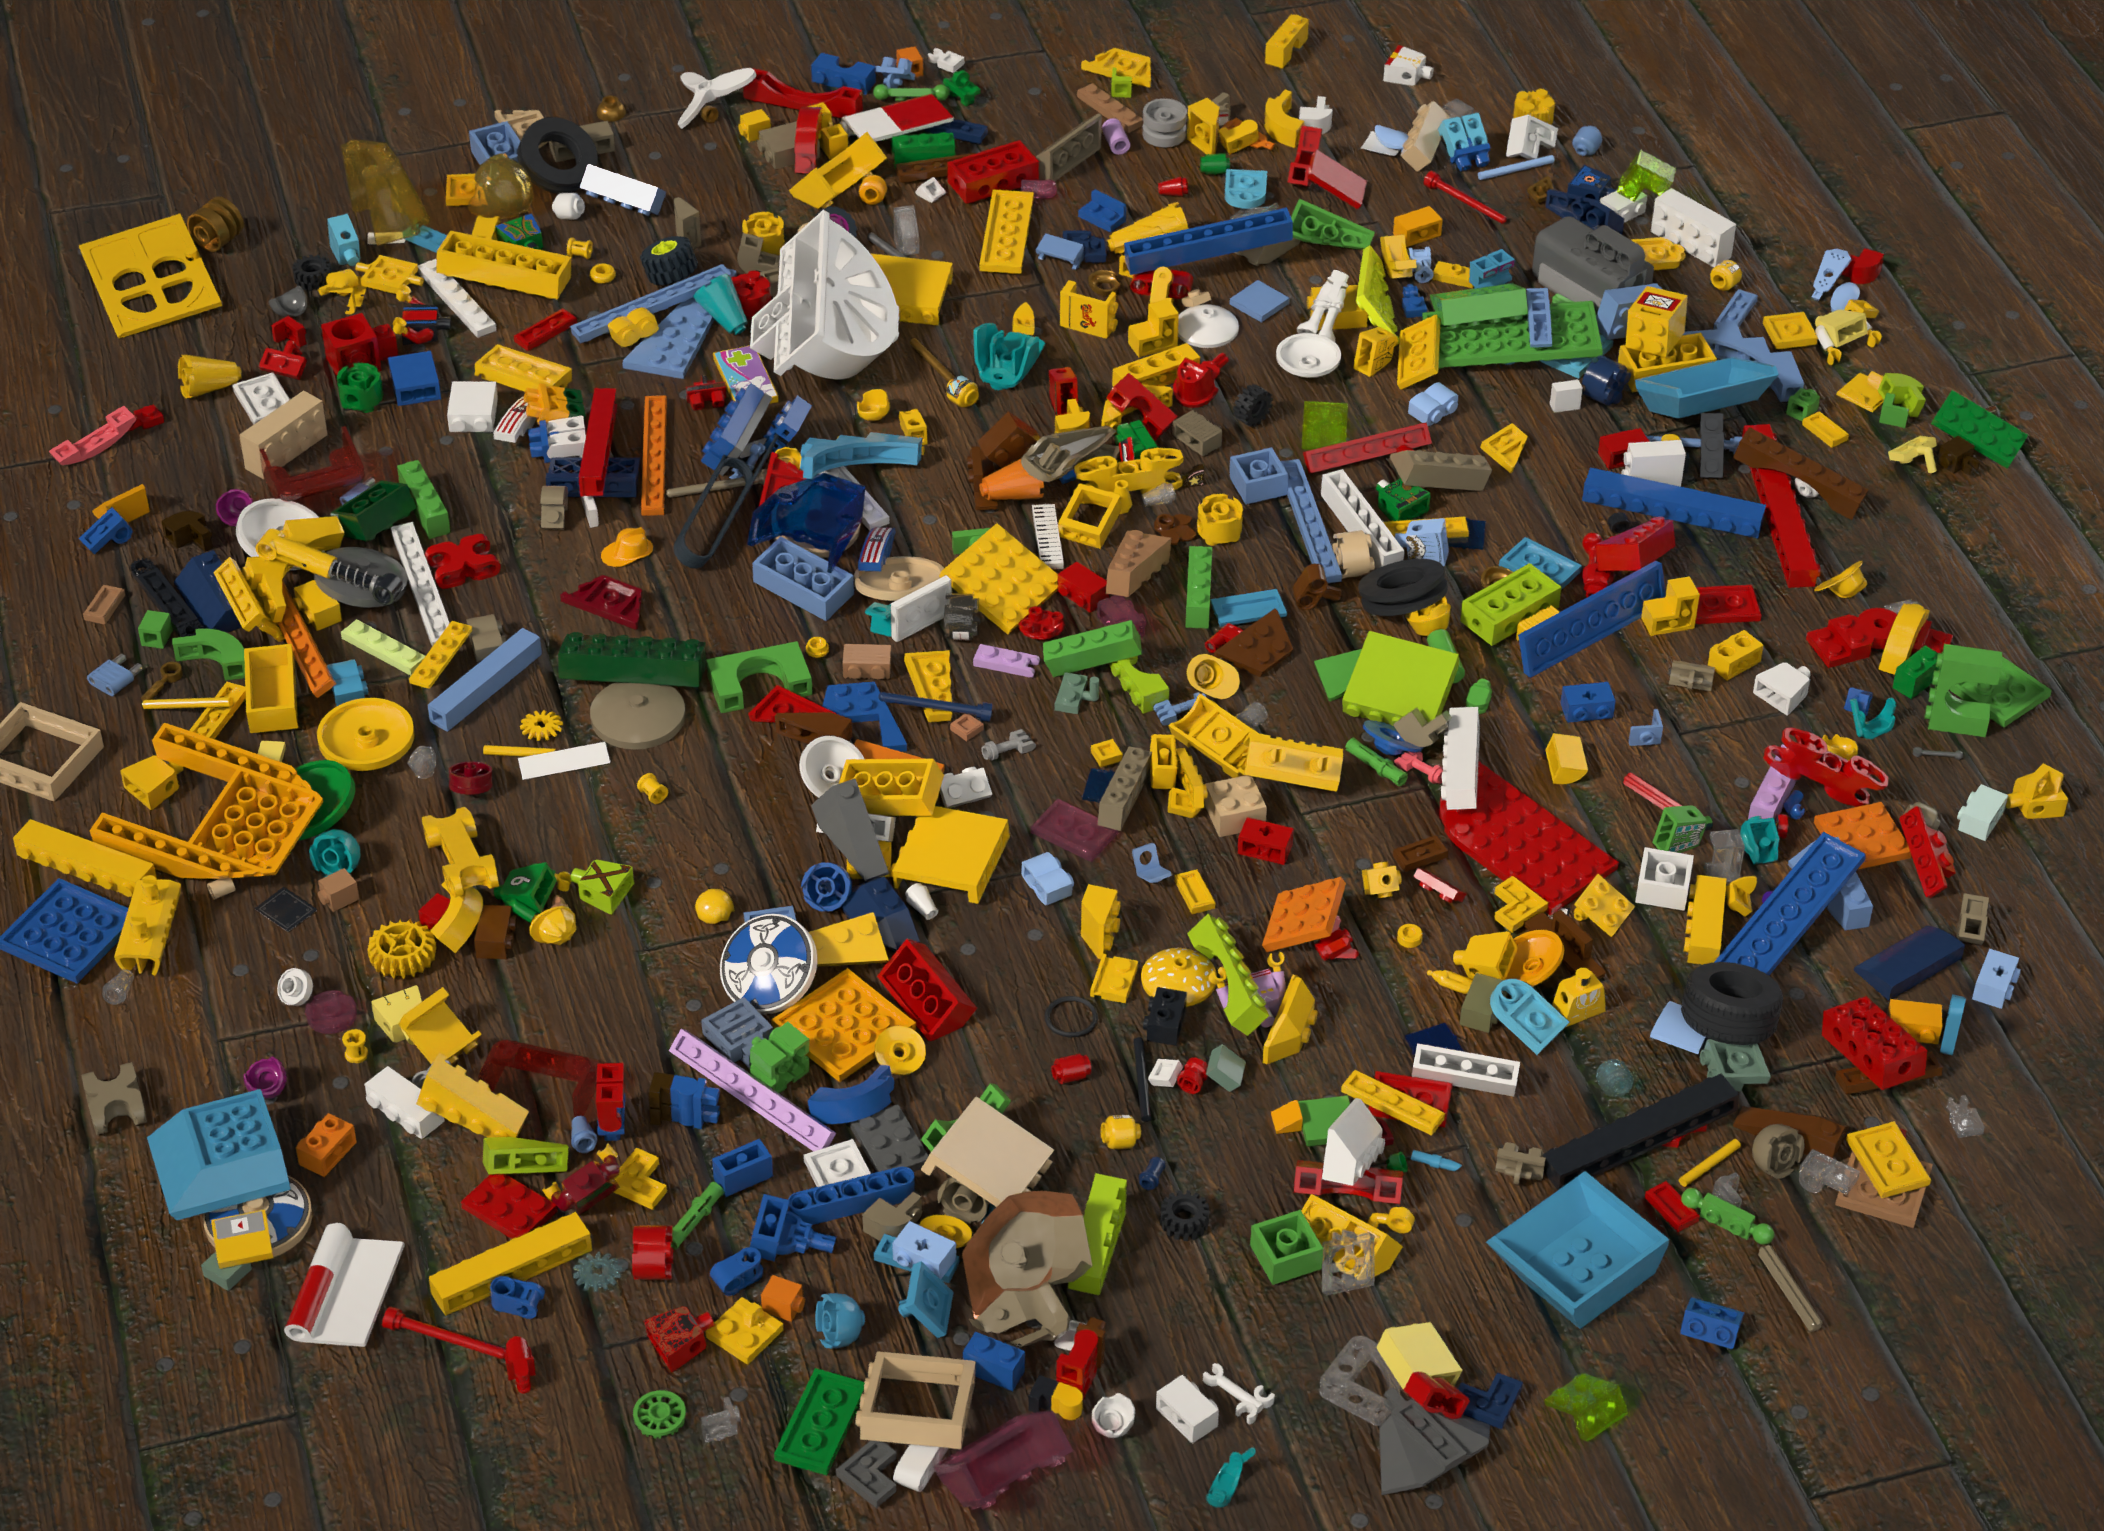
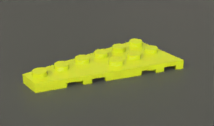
M1371 245L1363 249L1356 302L1361 310L1365 309L1368 313V318L1373 326L1381 327L1395 335V332L1398 330L1392 320L1395 316L1390 296L1385 294L1389 289L1383 279L1385 277L1383 262Z

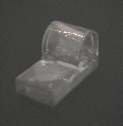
M1814 1149L1805 1158L1799 1170L1801 1186L1811 1193H1818L1827 1185L1847 1195L1860 1176L1859 1170Z

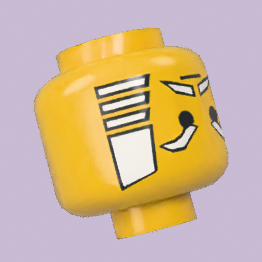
M1731 260L1722 261L1710 273L1712 284L1722 291L1731 289L1742 278L1740 267Z
M1111 1115L1101 1124L1102 1142L1106 1143L1110 1149H1130L1135 1145L1136 1139L1141 1137L1140 1124L1135 1123L1131 1115Z

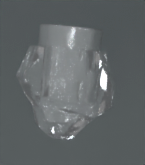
M419 746L412 753L407 763L418 778H429L434 773L436 754L432 747Z

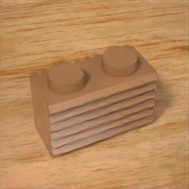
M844 644L843 677L845 679L847 677L850 679H865L866 677L868 679L890 678L891 645Z

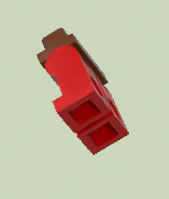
M1090 1317L1087 1325L1079 1323L1074 1336V1346L1069 1355L1061 1353L1057 1360L1056 1381L1079 1389L1083 1399L1096 1376L1097 1368L1101 1369L1104 1364L1106 1322Z

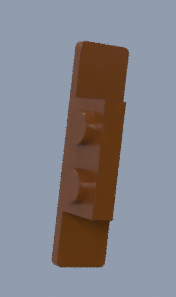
M980 446L971 447L970 456H967V469H971L968 470L969 484L973 483L975 509H998L997 500H988L985 496L981 495L979 488L982 479L994 473L993 462L986 458Z
M1562 910L1553 913L1552 920L1545 913L1541 912L1524 922V927L1529 931L1548 930L1559 936L1564 945V956L1561 962L1575 975L1577 969L1587 968L1594 973L1598 980L1605 977L1606 971L1591 958L1593 939Z

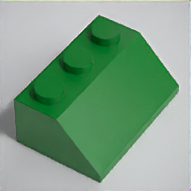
M953 133L893 136L891 139L895 168L896 164L955 156Z

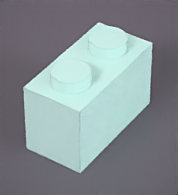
M1981 784L1976 792H1971L1967 800V806L1961 807L1957 819L1960 820L1958 830L1986 841L2004 813L2008 795Z

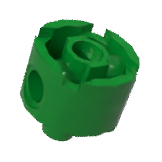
M354 363L352 368H348V366L343 367L337 375L341 406L345 409L361 410L364 413L372 412L374 407L383 398L380 372H378L374 365L368 363Z

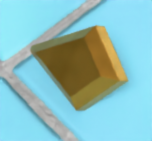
M1546 176L1527 188V192L1537 203L1546 201L1547 190H1554L1550 177Z

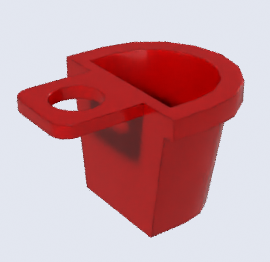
M1185 357L1177 369V378L1173 384V394L1176 400L1181 405L1189 408H1199L1208 404L1219 391L1214 384V380L1220 374L1219 367L1207 361L1198 364Z

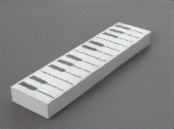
M1055 504L1032 505L1039 559L1052 570L1064 569Z

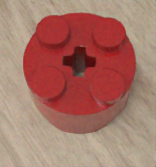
M756 270L731 277L744 314L750 320L771 301L770 282Z
M634 1226L632 1243L634 1244L632 1253V1273L634 1279L672 1280L674 1249L671 1246V1242H673V1226Z

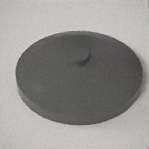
M343 547L326 552L337 557L338 564L341 562V565L346 567L350 565L351 569L356 570L358 568V571L362 573L367 571V575L372 577L374 575L383 576L386 573L397 575L403 582V588L393 603L404 595L407 585V574L402 565L392 557L379 551L362 547ZM314 574L317 586L326 595L339 602L358 607L385 606L378 603L374 599L372 592L368 589L364 590L361 585L355 587L353 582L347 584L345 579L338 580L337 576L327 579Z

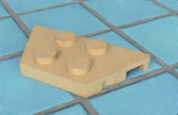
M501 110L495 111L497 121L499 123L507 121L520 141L532 123L544 118L539 110H513V114H501ZM548 142L541 143L538 147L541 148Z

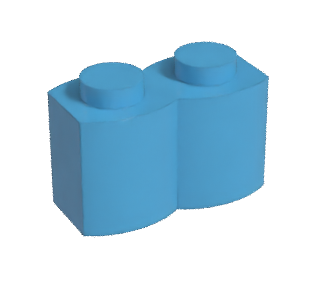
M355 659L327 665L336 683L332 687L336 706L351 700L365 698L364 695H368L366 681H361V679H364L362 666H357Z

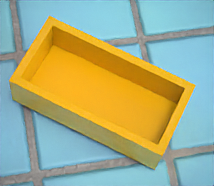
M292 644L245 648L246 713L250 733L298 728L296 672Z

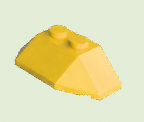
M1292 974L1286 993L1265 1041L1263 1049L1264 1064H1270L1299 1053L1302 1044L1308 1043L1311 1032L1310 1025H1315L1318 1011L1314 1010L1315 999L1302 978L1298 975Z

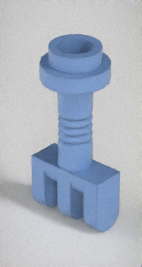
M1194 693V699L1171 706L1169 700L1155 704L1153 709L1157 713L1161 724L1165 726L1176 722V714L1191 710L1200 693Z

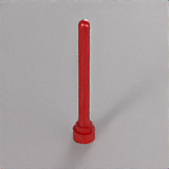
M1430 171L1425 176L1423 184L1430 189L1439 188L1501 224L1507 221L1504 215L1443 182L1439 174Z
M390 1306L384 1314L382 1321L384 1328L393 1331L405 1328L499 1359H505V1348L407 1318L401 1309Z

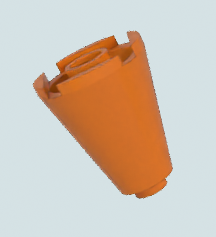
M1021 459L984 477L982 483L979 484L981 495L985 496L988 500L1040 499L1044 495V493L1040 494V489L1044 488L1043 481L1029 475L1023 468Z

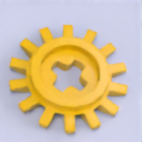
M543 710L541 715H539L538 711H534L535 716L527 714L526 718L521 720L523 724L520 726V730L525 729L522 734L526 735L529 733L528 739L530 740L533 737L537 738V741H540L542 738L550 740L549 736H557L555 731H562L560 725H563V721H560L561 717L555 715L553 711L547 715L546 710ZM538 722H542L543 724H545V727L541 728L538 725Z

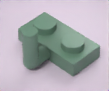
M1065 672L1055 701V711L1078 714L1082 700L1097 701L1099 699V678L1091 677L1090 691H1085L1088 684V676Z

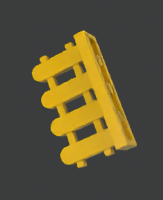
M229 557L213 573L242 628L250 632L257 626L261 631H265L278 642H283L285 637L277 626L278 623H273L270 615L266 613L265 603L262 597L259 596L258 589H250L237 562Z

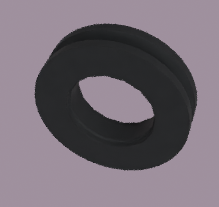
M557 117L543 118L532 123L525 131L517 150L518 163L525 176L539 188L557 194L572 193L581 189L580 185L587 165L596 167L598 159L596 146L589 134L579 125ZM548 141L565 145L575 156L576 166L568 170H562L548 165L542 159L538 146Z
M1409 559L1375 569L1361 579L1358 589L1362 597V606L1366 612L1378 616H1395L1415 612L1436 603L1446 595L1448 584L1445 578L1444 567L1441 563L1430 559Z

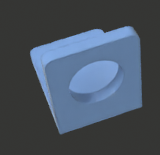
M1654 709L1652 725L1632 726L1630 728V746L1661 744L1663 725L1658 709Z
M1149 843L1132 850L1138 877L1149 883H1156L1172 876L1171 871L1160 866L1154 843ZM1144 851H1149L1152 855L1151 861L1148 864L1140 862V855Z

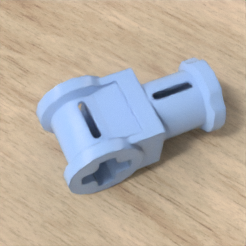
M1430 247L1415 250L1408 248L1409 258L1411 260L1416 259L1417 268H1412V272H1415V279L1419 283L1429 282L1433 278V270L1430 269Z

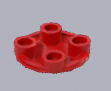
M1035 606L1029 608L1028 615L1019 622L1018 626L1025 636L1043 640L1058 636L1063 631L1065 624L1061 612L1046 611Z

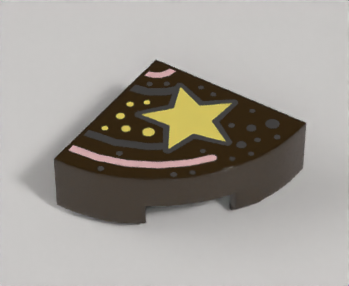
M1203 464L1193 466L1192 470L1182 476V488L1204 486Z

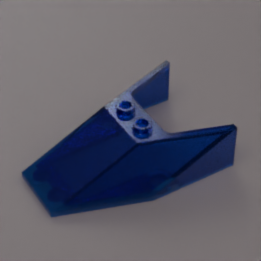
M822 473L816 475L813 479H805L779 488L753 512L747 545L753 546L778 536H787L796 542H805L813 545L816 549L827 550L829 552L827 572L832 573L862 521L866 486Z

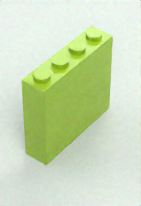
M1369 631L1342 699L1343 712L1353 717L1360 716L1393 726L1400 718L1418 708L1426 721L1430 722L1443 711L1459 668V654Z

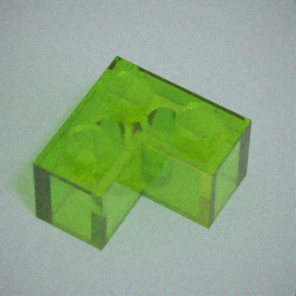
M1640 150L1620 178L1617 193L1633 202L1636 201L1644 188L1660 196L1672 185L1676 168Z

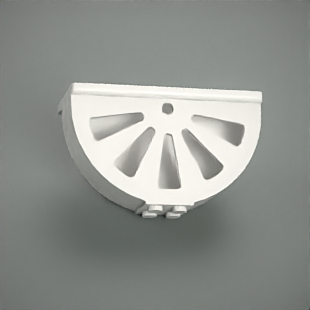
M822 210L780 249L778 294L752 317L750 349L770 360L774 357V373L780 376L787 370H790L793 365H796L809 373L824 378H850L868 366L894 343L899 336V306L896 304L893 291L885 274L868 250L853 235L830 220V213Z

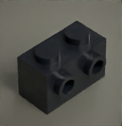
M1157 987L1155 997L1150 996L1148 1011L1150 1015H1145L1143 1030H1147V1041L1177 1046L1187 1007V992Z

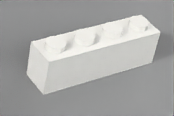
M1417 1043L1412 1077L1453 1083L1452 1086L1514 1097L1520 1062Z

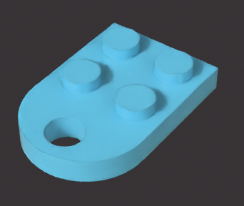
M1226 169V202L1234 207L1243 209L1262 205L1266 200L1267 171Z
M1518 979L1504 980L1497 985L1491 994L1490 1005L1495 1016L1536 1055L1569 1024V1021L1524 981ZM1501 991L1508 992L1511 999L1505 998Z

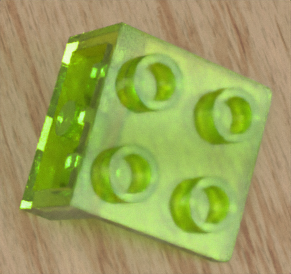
M1304 401L1302 449L1314 450L1346 442L1348 403Z
M1588 1374L1575 1376L1573 1381L1562 1388L1556 1389L1552 1395L1544 1400L1546 1406L1573 1415L1580 1439L1587 1442L1628 1414L1620 1386Z

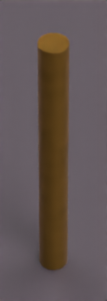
M916 338L911 339L910 345L947 382L955 378Z

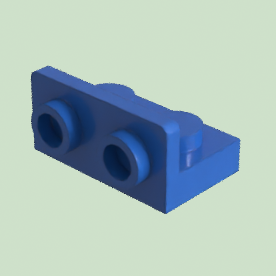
M1094 189L1091 192V201L1078 210V217L1111 233L1126 221V204Z
M1691 1297L1685 1310L1680 1333L1733 1349L1744 1312Z

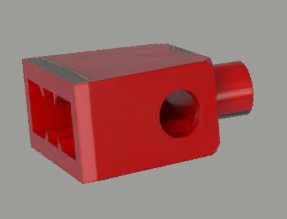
M1070 367L1049 370V395L1056 416L1067 414V401L1063 402L1062 397L1067 400L1076 399L1078 403L1077 377Z

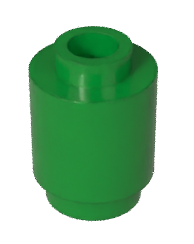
M1205 154V156L1200 157L1201 173H1206V175L1226 174V169H1230L1229 157L1226 158L1225 154Z

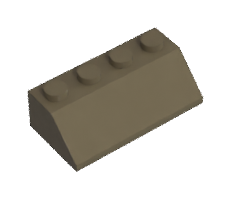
M1098 113L1082 122L1035 156L1039 161V180L1051 185L1101 149V114Z
M1405 450L1390 455V459L1404 485L1483 491L1492 472L1486 458L1481 455L1424 452L1421 450Z

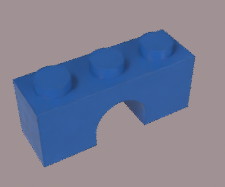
M820 53L811 65L812 82L836 88L845 86L860 89L864 95L876 83L874 65L857 61L850 68L839 67V57Z

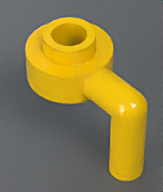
M1394 1207L1389 1211V1214L1373 1213L1367 1224L1376 1229L1379 1224H1387L1390 1229L1397 1233H1408L1412 1229L1415 1218L1407 1208Z

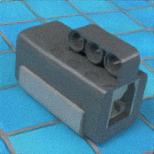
M1567 216L1541 230L1536 236L1532 273L1538 278L1540 285L1548 288L1554 294H1561L1574 302L1593 301L1596 314L1598 313L1605 290L1652 284L1654 266L1645 261L1643 248L1606 225H1602L1594 230L1574 217Z

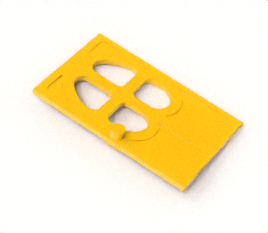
M181 214L79 245V249L119 339L222 306L221 300ZM168 260L181 261L186 266L184 271L164 278H157L153 271L156 265ZM129 272H139L143 274L146 280L144 284L123 291H118L114 288V282L120 276ZM187 281L193 283L191 292L183 301L175 304L167 302L163 293L165 288ZM151 294L157 307L151 312L141 313L126 308L122 303L142 295Z

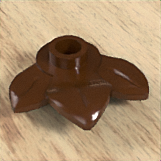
M1161 514L1154 521V529L1160 533V536L1171 538V545H1177L1179 540L1190 541L1197 536L1196 532L1188 526L1192 520L1191 516L1176 514L1174 516Z

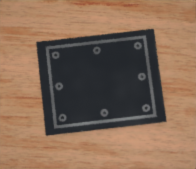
M285 887L254 908L287 932L317 911L316 908Z

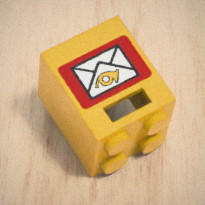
M1646 286L1628 310L1625 347L1667 357L1685 332L1688 295Z

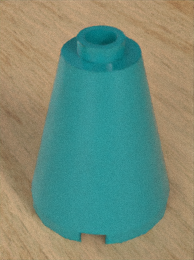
M728 274L712 279L711 284L707 287L703 285L693 295L695 301L729 334L735 333V335H738L746 330L745 325L748 322L732 278Z

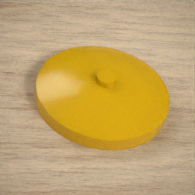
M380 698L351 700L335 707L321 720L317 730L318 746L322 755L327 760L338 762L345 766L347 770L368 771L379 769L396 762L408 752L414 740L413 721L410 714L395 702Z

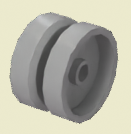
M1166 98L1156 99L1147 103L1143 109L1144 123L1142 135L1144 140L1157 147H1173L1182 143L1186 138L1187 132L1186 107L1179 101Z

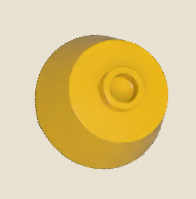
M1444 596L1436 603L1424 609L1407 613L1405 617L1416 634L1429 636L1435 630H1445L1448 627L1451 606L1447 603Z

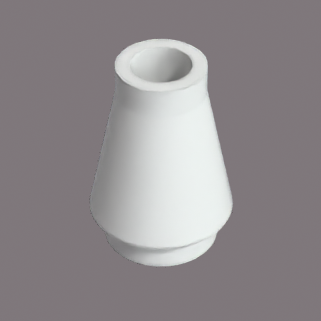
M916 883L907 889L905 893L906 901L920 912L926 920H930L938 914V910L926 886Z

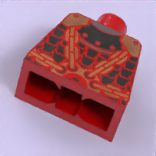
M684 1306L644 1320L647 1337L671 1373L706 1348L703 1332L715 1326L708 1312L694 1318L688 1308Z

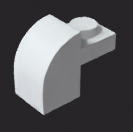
M1318 96L1317 108L1300 107L1299 119L1304 121V126L1322 128V134H1325L1331 128L1332 109H1329V105H1325L1326 97Z

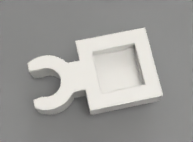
M935 48L934 55L928 54V61L937 63V67L954 73L965 64V57L950 51L942 53V50Z

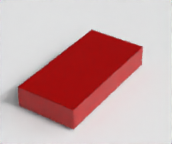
M1667 1181L1645 1192L1647 1201L1677 1232L1699 1222L1700 1215L1694 1209L1683 1205L1681 1195Z

